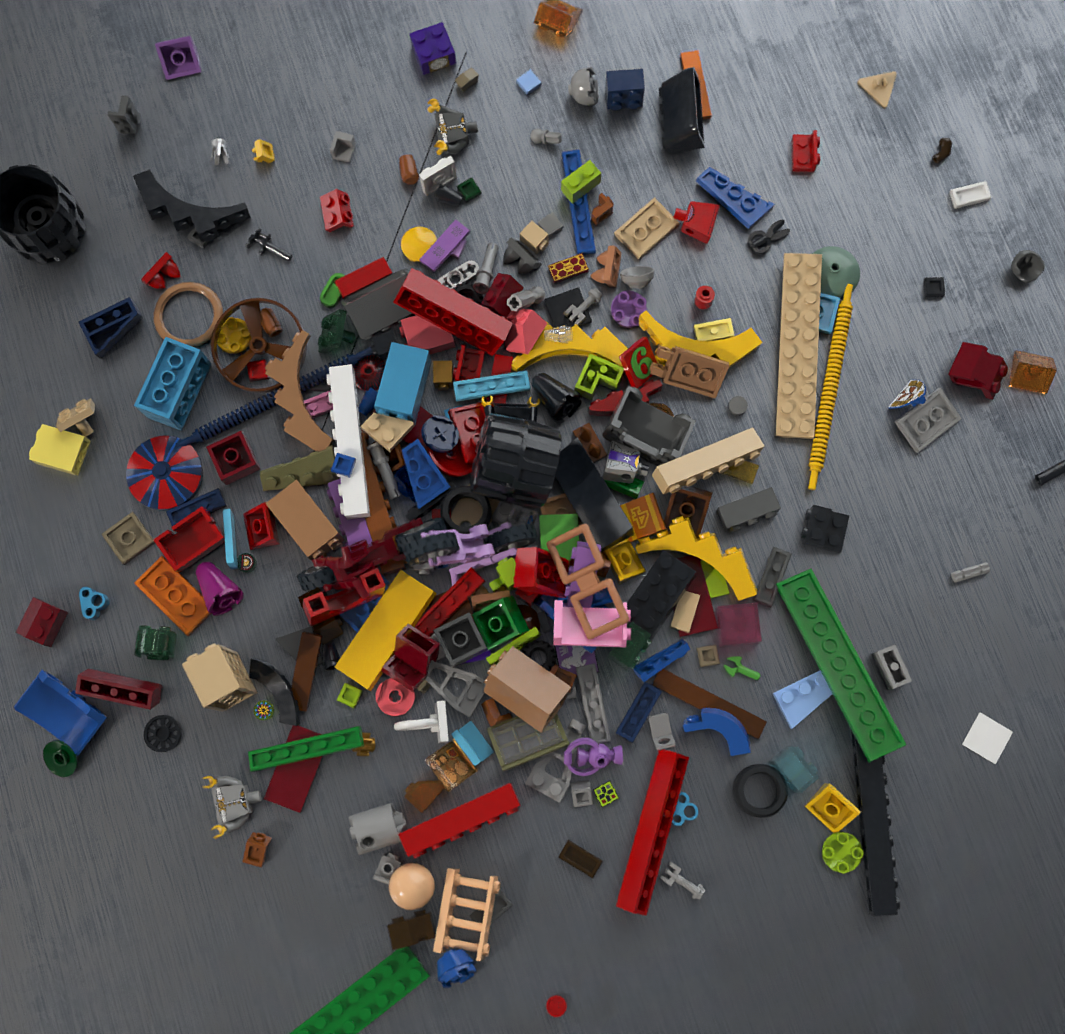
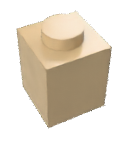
M533 221L520 232V241L535 254L540 250L543 251L549 244L548 233Z

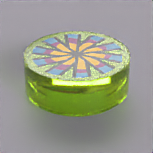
M264 700L259 701L254 706L255 717L263 721L269 720L274 715L272 703Z

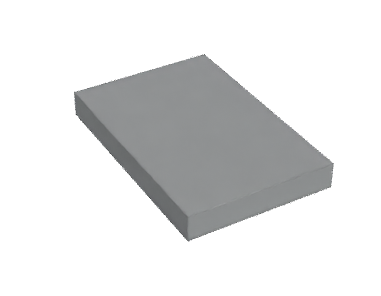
M941 388L936 389L927 396L924 404H917L895 421L916 453L920 452L962 419Z

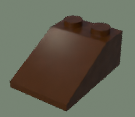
M685 485L677 492L672 493L664 518L666 530L671 532L669 525L673 523V519L681 516L684 519L689 517L696 539L699 538L698 535L701 534L713 492Z

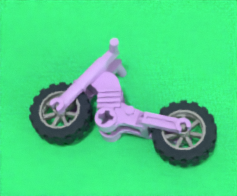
M506 522L501 524L500 527L489 531L487 525L482 524L470 528V534H460L455 529L421 533L420 540L412 541L403 547L408 565L428 562L430 567L458 562L464 563L449 569L453 586L459 580V574L466 573L471 567L478 570L491 564L493 565L506 557H516L517 548H525L537 541L538 537L533 524L512 526L511 523Z

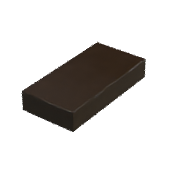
M570 840L566 842L558 858L591 878L595 876L603 860Z

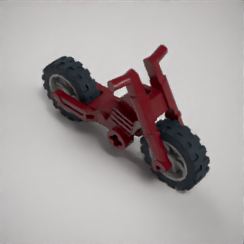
M421 517L416 520L413 519L408 523L386 531L381 540H374L371 544H368L365 539L350 546H342V556L323 557L321 555L316 559H312L314 566L298 574L297 579L303 591L313 590L322 586L324 591L355 588L361 598L364 599L369 594L361 583L360 578L356 577L378 568V564L380 566L387 564L389 559L395 561L405 559L403 547L412 541L420 540L421 533H428L431 530H447L441 517L430 519L426 522H422ZM393 536H395L394 538H395V541H396V543H397V545H398V548H399V550H400V553H398V550H397L396 545H395V543H394V540H393V538H392Z

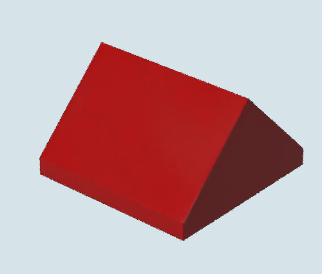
M263 502L243 513L250 550L280 544L275 517L265 504L267 502Z

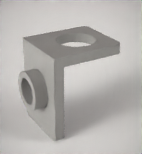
M668 713L649 716L652 739L656 750L676 746L671 732ZM661 741H669L666 744H660Z

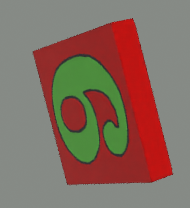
M641 337L619 356L631 387L637 389L653 376L649 368L652 362L657 363L647 337Z

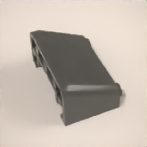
M628 386L608 421L602 436L610 442L615 441L639 451L640 458L656 466L681 457L696 421L687 414L682 413L673 417L642 401L643 395L639 389Z

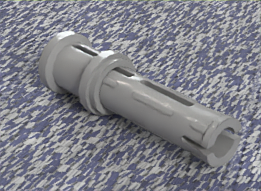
M493 243L487 245L482 266L476 273L477 280L473 284V289L480 294L488 292L490 288L489 282L493 278L491 271L499 249L495 243L493 249H491Z
M378 442L367 446L366 448L370 450L374 460L373 465L379 469L390 500L401 496L402 494L388 463L390 458L386 456L383 446Z

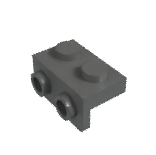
M122 95L119 111H108L107 115L120 133L136 134L137 125L141 121V115L130 97Z

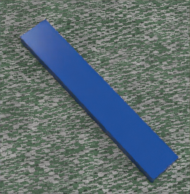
M580 150L562 152L566 178L582 166ZM586 193L573 204L569 201L577 255L581 253L583 255L596 253Z

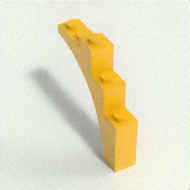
M647 310L641 313L638 319L640 327L643 331L649 333V338L655 346L660 345L669 349L675 348V346L729 362V368L759 348L763 343L752 328L727 339L702 341L682 337L666 329ZM655 351L654 354L656 361L659 364H663V366H665L667 360L657 357V353Z
M547 322L546 327L529 354H519L512 361V370L519 372L524 371L529 366L543 359L553 356L572 354L589 357V354H592L623 367L619 356L628 348L606 327L595 331L591 339L575 324L572 328L568 327L563 332L562 337Z
M681 516L673 519V523L669 525L671 532L664 530L657 533V537L651 539L649 536L638 540L639 543L635 546L638 554L652 550H673L696 556L712 565L723 575L732 587L738 601L757 595V588L742 548L731 547L725 550L726 553L723 554L715 532L712 534L709 531L698 535L699 538L696 539L689 517L684 519Z

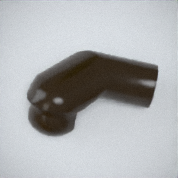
M943 137L939 140L941 151L932 156L936 164L951 154L952 141L950 138Z

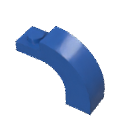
M702 708L701 717L691 715L683 722L684 732L702 729H713L720 732L728 742L731 756L751 753L750 740L746 729L736 717L724 710Z

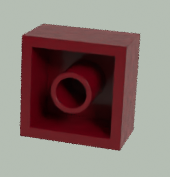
M242 431L206 446L221 481L226 485L261 469L248 439Z

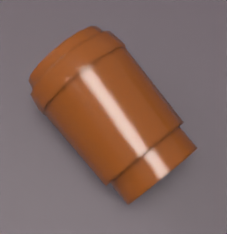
M410 154L401 156L399 158L402 181L408 185L417 183L419 174L413 156Z
M271 308L260 310L261 324L270 338L279 335L283 330L274 311Z

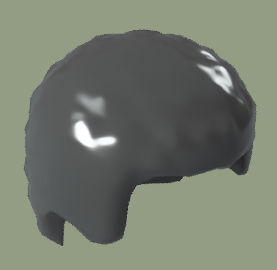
M1032 250L1020 251L1013 258L1011 264L1012 272L1017 278L1026 283L1037 279L1045 268L1041 256Z

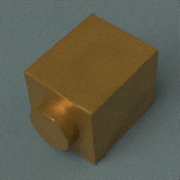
M452 360L433 361V384L438 390L453 388Z

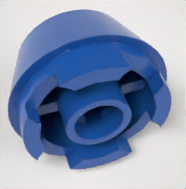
M463 949L450 950L444 953V956L437 961L438 981L441 982L443 988H451V983H464L474 976V972H477L475 968L476 962Z

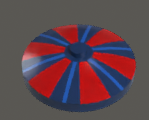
M166 435L153 437L143 442L132 453L126 468V480L132 495L143 505L154 510L167 511L190 501L198 492L203 479V464L199 454L191 445L176 446V443L183 439Z

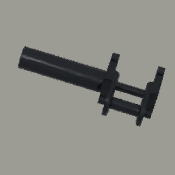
M260 228L255 231V234H251L248 239L249 243L245 245L246 248H250L253 242L257 241L262 244V251H259V255H263L267 249L287 261L292 259L290 253L268 243L271 240V234L266 235L262 233ZM259 235H260L261 237H263V238H265V239H264L263 241H261V240L258 239V237H259Z

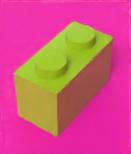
M589 160L561 181V191L573 204L601 183L602 173Z

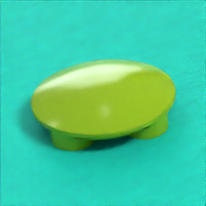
M847 832L831 834L822 846V857L826 865L833 871L843 874L856 869L864 855L859 840Z

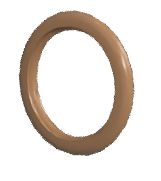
M183 282L167 289L156 303L154 309L156 331L163 340L165 337L192 347L201 346L211 340L214 327L223 314L222 304L217 294L201 283ZM183 291H196L205 295L210 300L214 310V318L210 328L203 335L194 339L184 340L173 336L167 331L163 323V310L166 303L174 295Z

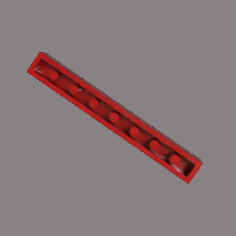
M664 749L658 751L616 907L647 916L688 765V756Z

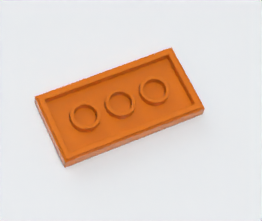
M161 556L134 582L186 636H190L210 615L203 595L181 573L174 571L164 556Z

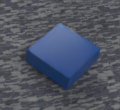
M337 453L331 472L350 478L356 458Z

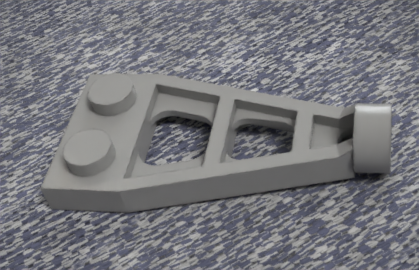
M431 661L425 680L454 709L470 718L485 694V680L473 673ZM437 668L447 673L442 684H438L431 678L430 674L433 669ZM451 678L462 679L466 682V687L458 697L454 696L447 689V683Z
M572 718L569 727L565 731L568 741L572 743L576 739L581 738L586 725ZM572 728L578 730L579 732L573 733ZM576 746V747L572 750V764H571V765H572L573 767H574V763H575V759H576V755H577V747H578V746ZM556 750L542 756L534 765L525 784L560 803L570 784L572 772L566 764H564L563 775L560 778H556L546 772V765L552 759L558 758L564 762V757L558 754Z

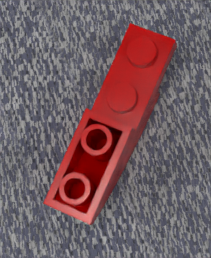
M659 379L656 381L650 380L643 385L644 387L639 389L643 395L642 401L649 404L650 400L648 397L661 391L663 385ZM615 390L610 392L607 398L593 401L590 403L588 413L592 416H612L624 392L622 390L618 392Z

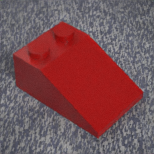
M538 547L517 548L515 575L513 578L514 588L532 593L566 598L564 596L566 585L561 580L550 552ZM560 556L568 574L569 560Z

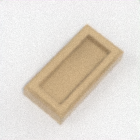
M685 591L677 603L670 628L687 633L690 632L700 595Z

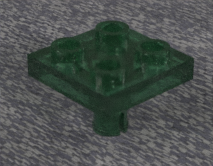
M339 309L322 319V333L318 339V352L326 354L341 347V341L350 344L354 342L355 332L344 330L347 311Z

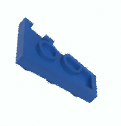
M418 439L401 450L418 509L450 488V485Z

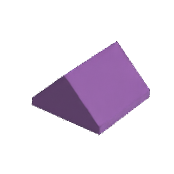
M191 36L155 43L166 80L201 72L197 48Z

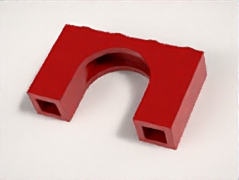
M378 568L359 576L361 583L369 594L364 599L361 598L355 588L345 589L329 596H324L321 591L304 598L303 610L310 626L382 597L386 585Z

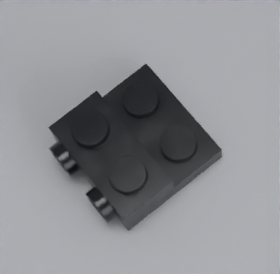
M812 505L806 511L805 520L808 521L806 527H803L801 532L802 544L841 553L850 515Z

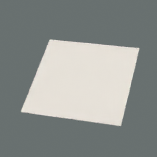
M980 712L962 745L996 764L1013 732Z

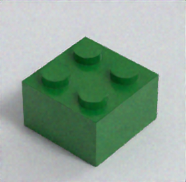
M513 595L501 598L472 614L488 650L500 647L529 631Z

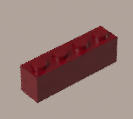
M86 669L77 675L75 694L151 710L160 703L162 684Z

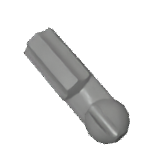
M532 286L529 290L514 293L507 299V306L511 308V311H519L530 307L532 303L540 304L545 299V291L540 286Z

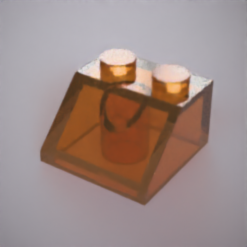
M542 0L539 3L533 23L537 24L542 30L553 31L558 37H566L571 34L583 9L562 0Z

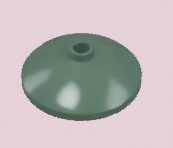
M827 246L812 253L822 254L820 293L841 299L844 296L847 284H852V292L854 291L860 279V267L850 252L840 247ZM832 266H836L838 270H833Z

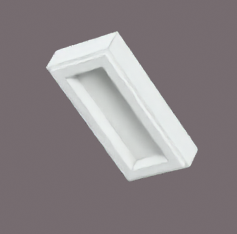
M986 181L951 189L949 192L955 209L989 201L992 198Z

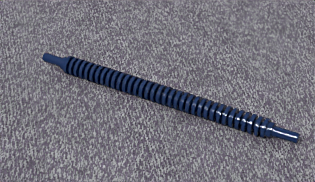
M369 347L354 355L353 353L350 355L346 354V359L342 356V361L338 358V363L334 360V365L331 362L328 364L330 367L352 364L354 368V365L358 363L357 361L373 354V351ZM324 365V370L320 367V372L316 369V374L312 371V376L309 373L306 374L308 378L302 376L303 380H301L299 377L300 388L305 392L307 391L305 387L309 390L311 389L310 385L315 387V382L319 385V380L321 383L324 382L323 378L327 381V374H330L327 365ZM271 391L272 396L269 393L266 394L268 398L263 395V400L259 397L257 398L258 402L256 400H253L254 404L249 402V407L245 404V409L242 406L239 407L241 411L237 408L235 409L236 413L234 411H231V415L227 413V418L223 415L222 419L220 417L217 418L218 422L216 419L213 420L214 424L209 422V427L207 424H204V428L202 426L199 429L196 428L191 436L177 442L176 446L183 447L194 442H204V438L205 440L209 439L208 435L212 438L213 434L215 436L218 435L217 431L220 434L222 430H227L226 427L230 429V424L232 427H235L234 422L239 425V420L242 423L244 422L243 418L246 421L249 420L248 415L250 418H253L252 413L257 416V411L259 414L262 413L261 409L264 412L267 411L266 406L268 409H271L270 404L272 407H275L274 402L276 398H274V391Z

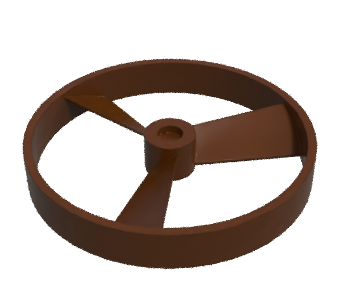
M250 298L232 305L218 319L211 337V352L218 371L231 384L245 391L267 393L275 391L277 388L280 389L284 385L278 383L270 387L255 389L244 387L234 382L255 354L263 355L268 353L283 360L282 355L287 348H291V346L268 343L263 338L259 303L272 304L284 309L295 320L299 331L301 332L304 329L298 318L284 305L271 299ZM241 309L252 338L249 343L250 349L228 366L222 368L217 353L219 333L225 321L235 311ZM307 345L304 349L303 356L301 359L300 370L305 361Z

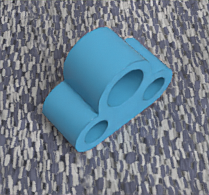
M89 587L80 589L79 598L83 616L90 620L98 619L100 611L106 609L109 605L108 596L96 592ZM89 591V596L85 597L86 592ZM101 596L102 603L96 606L95 599ZM92 609L93 613L89 616V611Z
M680 792L679 796L684 795L686 800L684 803H680L679 800L677 802L674 816L679 815L681 820L679 823H676L673 816L672 824L675 826L682 825L685 820H694L698 816L697 806L689 802V796L685 792ZM686 806H692L695 810L694 815L690 818L684 814Z

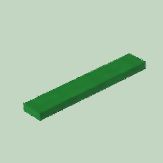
M356 726L249 751L250 771H260L364 747L361 726Z

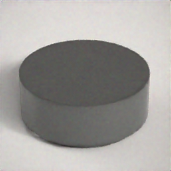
M741 396L733 397L728 404L729 412L735 416L743 415L748 407L746 399Z

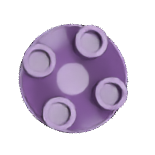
M623 291L616 295L612 301V317L622 327H636L639 325L638 319L640 314L647 310V301L637 292Z

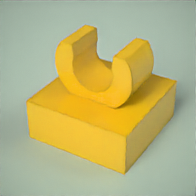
M261 139L254 142L255 147L252 149V152L257 155V157L253 158L254 161L259 163L262 161L267 163L275 161L272 144Z

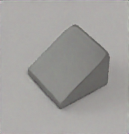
M589 780L570 783L574 807L593 805Z

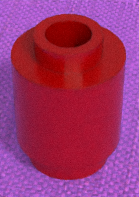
M704 285L697 289L694 302L698 308L708 309L711 307L715 297L713 288Z

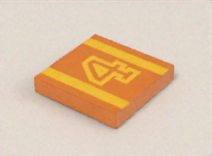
M654 493L620 505L634 531V535L628 538L629 542H634L666 530Z

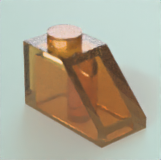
M441 780L412 782L405 789L407 793L404 797L423 813L446 787Z

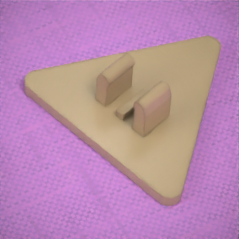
M896 72L861 78L858 80V84L883 108H886L896 78Z

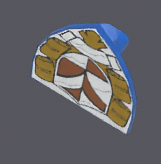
M910 380L888 408L896 409L909 404L913 407L917 404H924L926 401L924 397L926 395L925 384L921 380Z

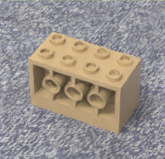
M209 645L204 649L205 652L186 658L187 661L182 664L203 708L224 712L258 693L251 678H249V674L239 654L222 645Z

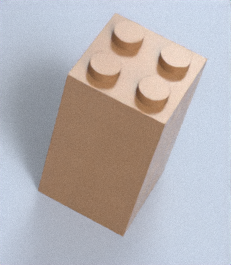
M297 480L265 503L311 561L321 555L327 557V553L331 550L335 551L342 546L344 538Z
M512 646L508 652L505 650L499 657L500 662L497 665L493 664L488 670L487 674L489 675L484 681L486 684L484 692L542 733L563 706L571 687Z

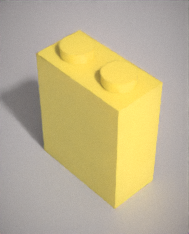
M42 424L36 433L35 444L30 449L29 460L42 466L78 476L91 441L85 436L65 430L60 432L58 428Z

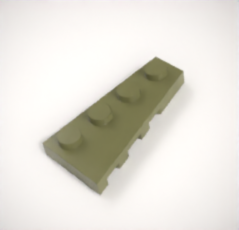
M333 445L326 447L325 450L320 452H312L306 457L293 459L292 462L282 463L260 471L263 491L285 489L295 480L302 487L328 484L338 480L337 474L331 472L335 460Z

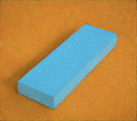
M223 509L226 563L231 570L238 569L234 514L231 509Z

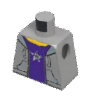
M611 441L602 478L608 481L633 483L636 474L647 476L649 465L638 463L639 451Z

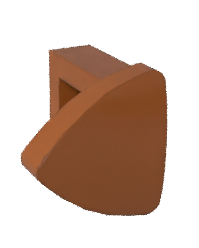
M555 664L550 673L571 687V691L577 675L559 668V665Z
M493 698L481 704L490 727L512 718L511 713L500 715Z

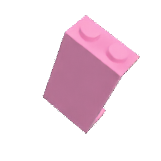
M555 600L554 645L626 647L627 640L631 638V628H627V623L589 640L584 633L574 607H563V601ZM623 602L630 622L631 610H627V602ZM583 608L592 630L620 617L615 608Z

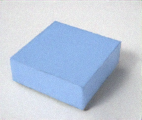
M531 69L516 79V83L527 95L541 86V81Z

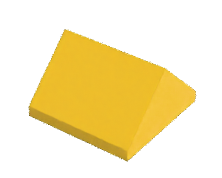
M628 538L603 551L607 559L611 561L610 568L619 585L646 572Z
M824 783L805 805L833 833L839 832L861 812L830 783Z

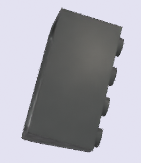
M407 268L399 270L341 301L361 339H370L375 336V332L379 330L385 331L392 327L391 324L397 321L400 323L402 319L408 318V315L412 314V312L393 303L410 270Z

